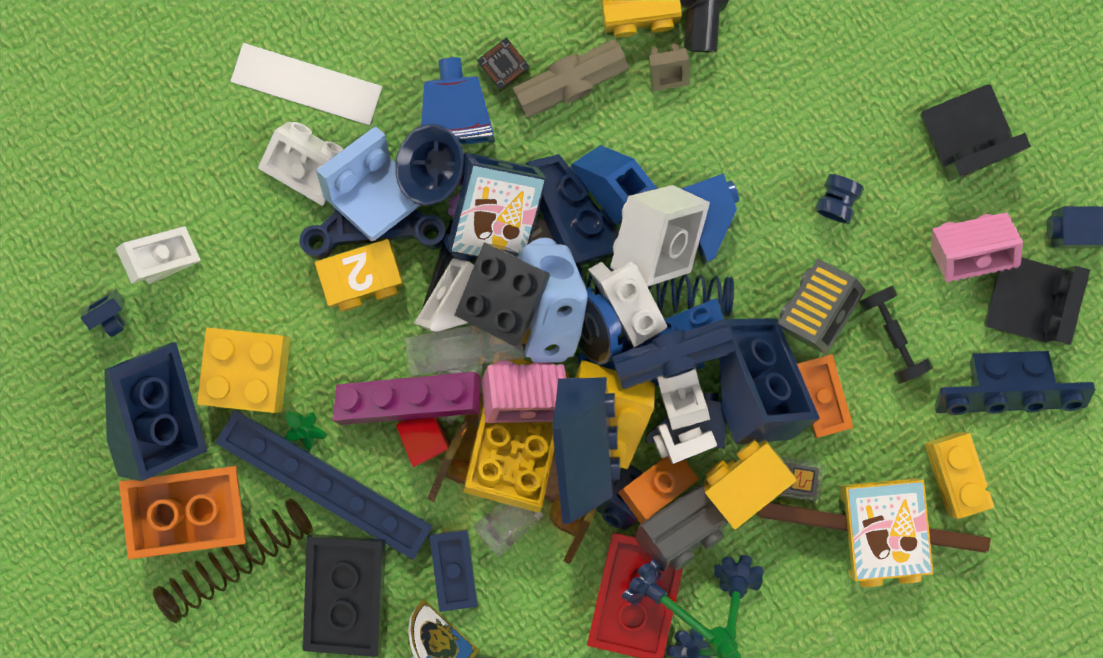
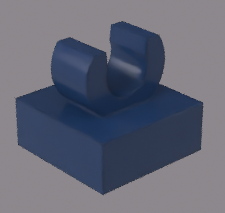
M115 289L85 307L80 318L89 330L101 323L106 333L112 338L124 330L125 322L118 312L122 311L125 300L118 290Z

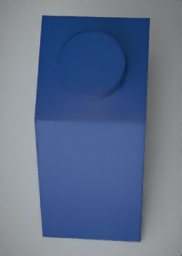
M724 173L682 188V190L710 202L698 245V251L703 264L709 263L715 258L737 210L735 203L739 202V195L733 181L727 182Z

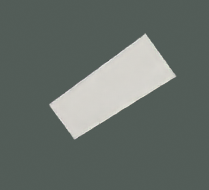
M246 43L242 45L231 78L233 83L367 125L371 123L382 89L380 85Z

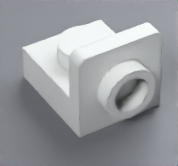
M666 424L657 426L659 435L653 437L661 458L669 457L670 462L673 464L717 446L712 431L702 433L700 427L678 435L680 443L675 445Z

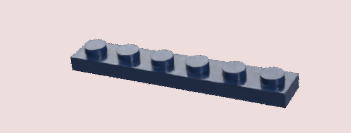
M234 410L215 442L375 538L386 539L387 545L411 559L415 558L434 526L239 410Z

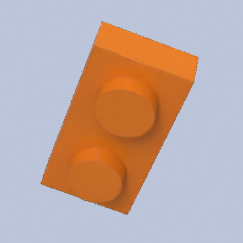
M833 354L797 363L820 417L817 422L811 425L814 438L854 428Z

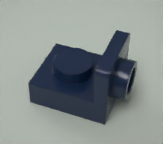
M631 464L628 469H622L621 480L613 483V497L595 508L602 515L606 523L622 530L628 529L638 521L618 493L643 474Z

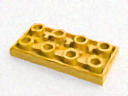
M496 352L493 364L499 361H511L518 366L522 364L527 366L534 363L500 352ZM565 371L566 378H569L570 372ZM483 403L463 493L539 513L543 506L554 452L553 422L486 423Z

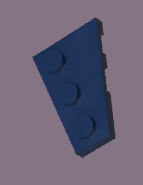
M557 154L528 161L525 165L538 167L547 178L539 208L556 244L566 245L570 249L577 267L612 257L614 255L613 245L619 232L611 224L612 219L605 210L600 211L589 198L587 187L563 158Z

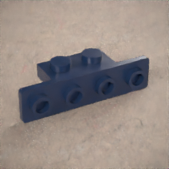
M1049 351L973 353L970 365L975 386L941 388L935 403L936 413H949L950 415H963L967 412L1000 414L1005 411L1018 410L1036 413L1047 409L1077 411L1088 406L1096 389L1093 382L1056 383Z

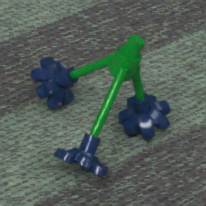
M741 555L738 563L732 557H725L722 559V565L716 564L714 566V575L720 579V589L725 592L729 591V596L731 597L728 621L725 628L720 626L711 630L706 628L668 598L667 592L657 584L662 573L659 571L661 565L656 559H652L650 563H646L638 569L640 578L635 577L630 582L629 589L622 594V599L636 606L644 597L648 596L656 604L662 603L692 627L690 633L684 630H679L675 633V640L679 644L667 647L666 652L669 658H712L710 656L741 658L738 644L735 641L739 602L744 597V594L747 593L748 588L756 591L761 588L764 569L760 566L751 567L752 558L748 555Z

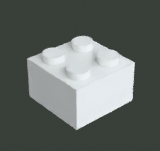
M674 185L628 196L627 202L622 209L623 219L619 235L613 245L614 255L610 268L614 270L619 269L629 262H633L638 267L647 287L691 273L710 202Z

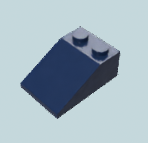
M778 318L725 319L729 326L736 352L719 358L722 411L735 443L746 444L753 440L759 443L764 439L767 442L792 440L817 422L820 417L783 330L777 324L779 322Z
M176 342L168 343L104 369L106 436L117 476L144 481L207 451Z

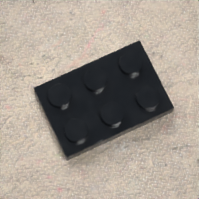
M319 534L307 536L303 651L378 657L381 654L386 539Z

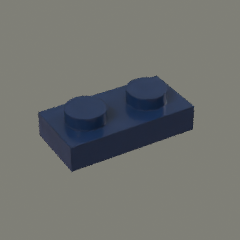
M468 529L430 534L439 612L478 607Z

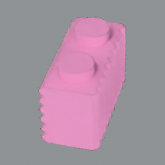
M1008 212L997 215L984 214L974 220L960 223L947 222L940 227L932 228L931 251L945 281L948 283L952 280L958 281L960 278L965 280L968 276L973 278L975 275L981 276L983 273L987 275L998 270L1002 272L1005 268L1010 270L1012 267H1015L1017 269L1021 265L1023 241L1020 238L1019 232L1017 233V229L1014 227Z
M499 361L487 366L481 380L486 423L553 422L558 378H566L564 365L556 366L552 363L534 362L527 366L524 364L518 366L511 361Z

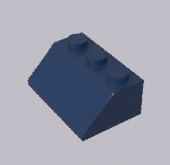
M607 377L558 378L552 428L562 524H571L612 498L613 482L621 480L620 457H613L612 451L618 450V426H610V418H616L615 393H608Z

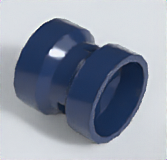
M829 174L824 185L826 188L825 195L818 199L814 210L831 220L849 224L854 215L853 204L861 198L864 187L849 178Z

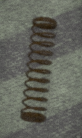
M292 498L285 501V507L290 517L300 530V537L293 533L283 522L278 512L272 509L273 515L284 530L288 545L283 544L271 532L263 518L259 519L272 540L275 549L274 554L260 543L252 528L247 526L246 530L257 544L262 557V562H259L248 553L244 544L238 545L247 558L249 571L243 569L235 561L227 546L221 547L224 554L233 564L237 579L234 580L223 571L214 554L208 552L210 561L222 576L223 588L215 585L203 565L199 561H195L196 568L209 584L211 590L210 597L204 595L198 589L190 573L186 569H182L185 580L196 592L198 605L195 606L190 603L176 580L169 578L171 587L184 602L186 610L184 614H181L177 602L164 587L157 586L154 588L153 597L163 615L170 622L178 623L182 617L188 616V606L196 609L201 607V597L212 600L214 598V588L224 592L227 588V580L238 583L240 579L239 570L250 575L253 569L252 562L260 566L265 565L264 552L269 556L277 557V544L283 548H290V535L295 539L302 540L304 534L309 535L312 533L313 527L300 505Z

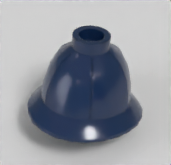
M437 124L422 125L414 129L402 142L396 158L395 174L401 192L410 201L424 206L444 201L458 187L462 178L464 154L458 138L449 129Z

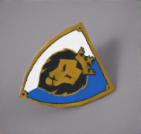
M425 599L414 609L409 619L408 629L410 646L413 653L412 658H474L479 652V649Z

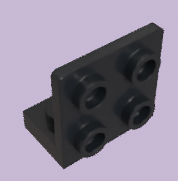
M990 84L922 111L920 114L948 182L1014 156L1031 147L1026 133L1013 137Z
M484 242L454 316L513 346L520 347L546 288L550 274L518 258L519 253L508 247Z
M1021 257V265L1017 269L1012 267L1010 270L1005 268L1002 272L998 270L984 321L985 327L1054 346L1071 345L1090 269L1079 266L1062 269Z

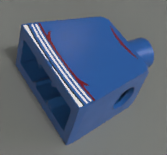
M450 57L440 59V80L424 82L421 126L427 124L441 125L452 131L461 145L495 142L493 128L478 77H463L461 58Z

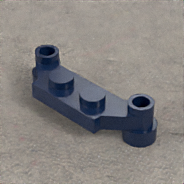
M334 208V213L320 226L312 225L305 228L300 235L299 242L306 255L322 260L329 257L332 250L338 245L380 242L386 239L390 241L415 239L422 246L436 250L442 246L447 231L444 222L438 216H425L415 209L375 241H371ZM430 232L438 233L434 239L426 238ZM317 242H324L321 248L313 249Z

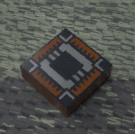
M507 37L477 60L479 66L500 92L530 70V66Z

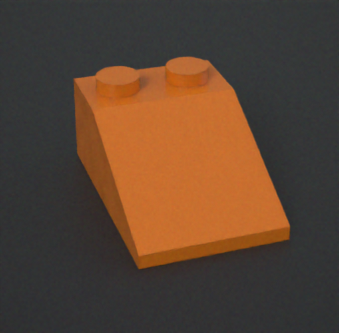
M237 466L154 476L144 481L133 479L119 481L128 560L246 544Z

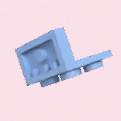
M376 126L316 170L323 198L371 241H375L420 206V204L407 199L401 192L396 179L395 162L389 155L386 135Z

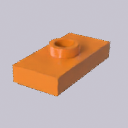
M665 457L618 493L638 521L643 523L697 482L699 478L685 459L673 464L670 462L669 457Z

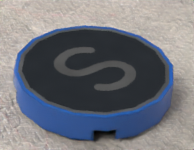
M588 287L586 288L588 299L583 327L577 346L588 360L597 365H602L613 361L612 357L622 352L623 345H618L617 336L622 335V328L616 311L608 299L601 293L595 295L593 293L594 289Z

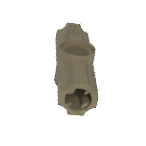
M614 39L580 56L573 54L555 62L548 67L547 72L513 87V92L526 119L561 102L567 104L586 96L594 90L595 86L628 71L629 66L620 45Z

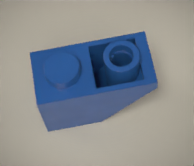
M602 145L596 147L570 166L616 226L622 222V209L627 202L628 196L658 189L634 158Z

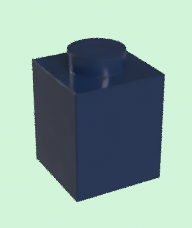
M1063 206L1051 211L1052 216H1049L1047 220V236L1049 239H1052V248L1103 247V206Z

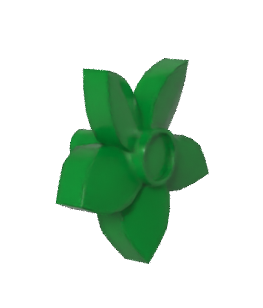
M288 411L285 415L287 424L291 427L286 433L285 438L292 441L301 438L309 452L314 446V438L325 439L328 435L322 429L313 426L317 421L314 412H310L304 417L298 412Z

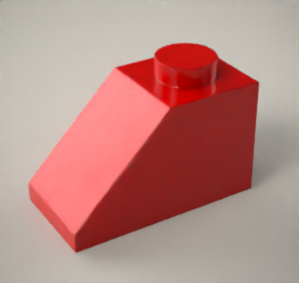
M439 417L403 420L396 424L413 467L454 447Z

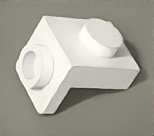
M696 369L668 379H663V377L657 378L672 430L710 420Z

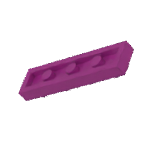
M476 372L336 384L333 421L339 425L479 414L481 376Z

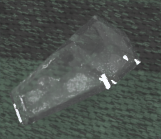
M474 325L404 338L410 377L494 364L500 361L525 359L523 343L520 347L513 346Z

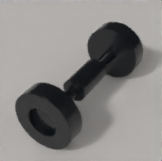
M891 285L861 299L859 304L863 312L878 306L886 322L883 327L894 350L899 349L907 365L893 373L898 384H901L933 369V365L929 357L913 362L905 346L908 344V341L898 320L892 319L884 303L898 296L894 286Z

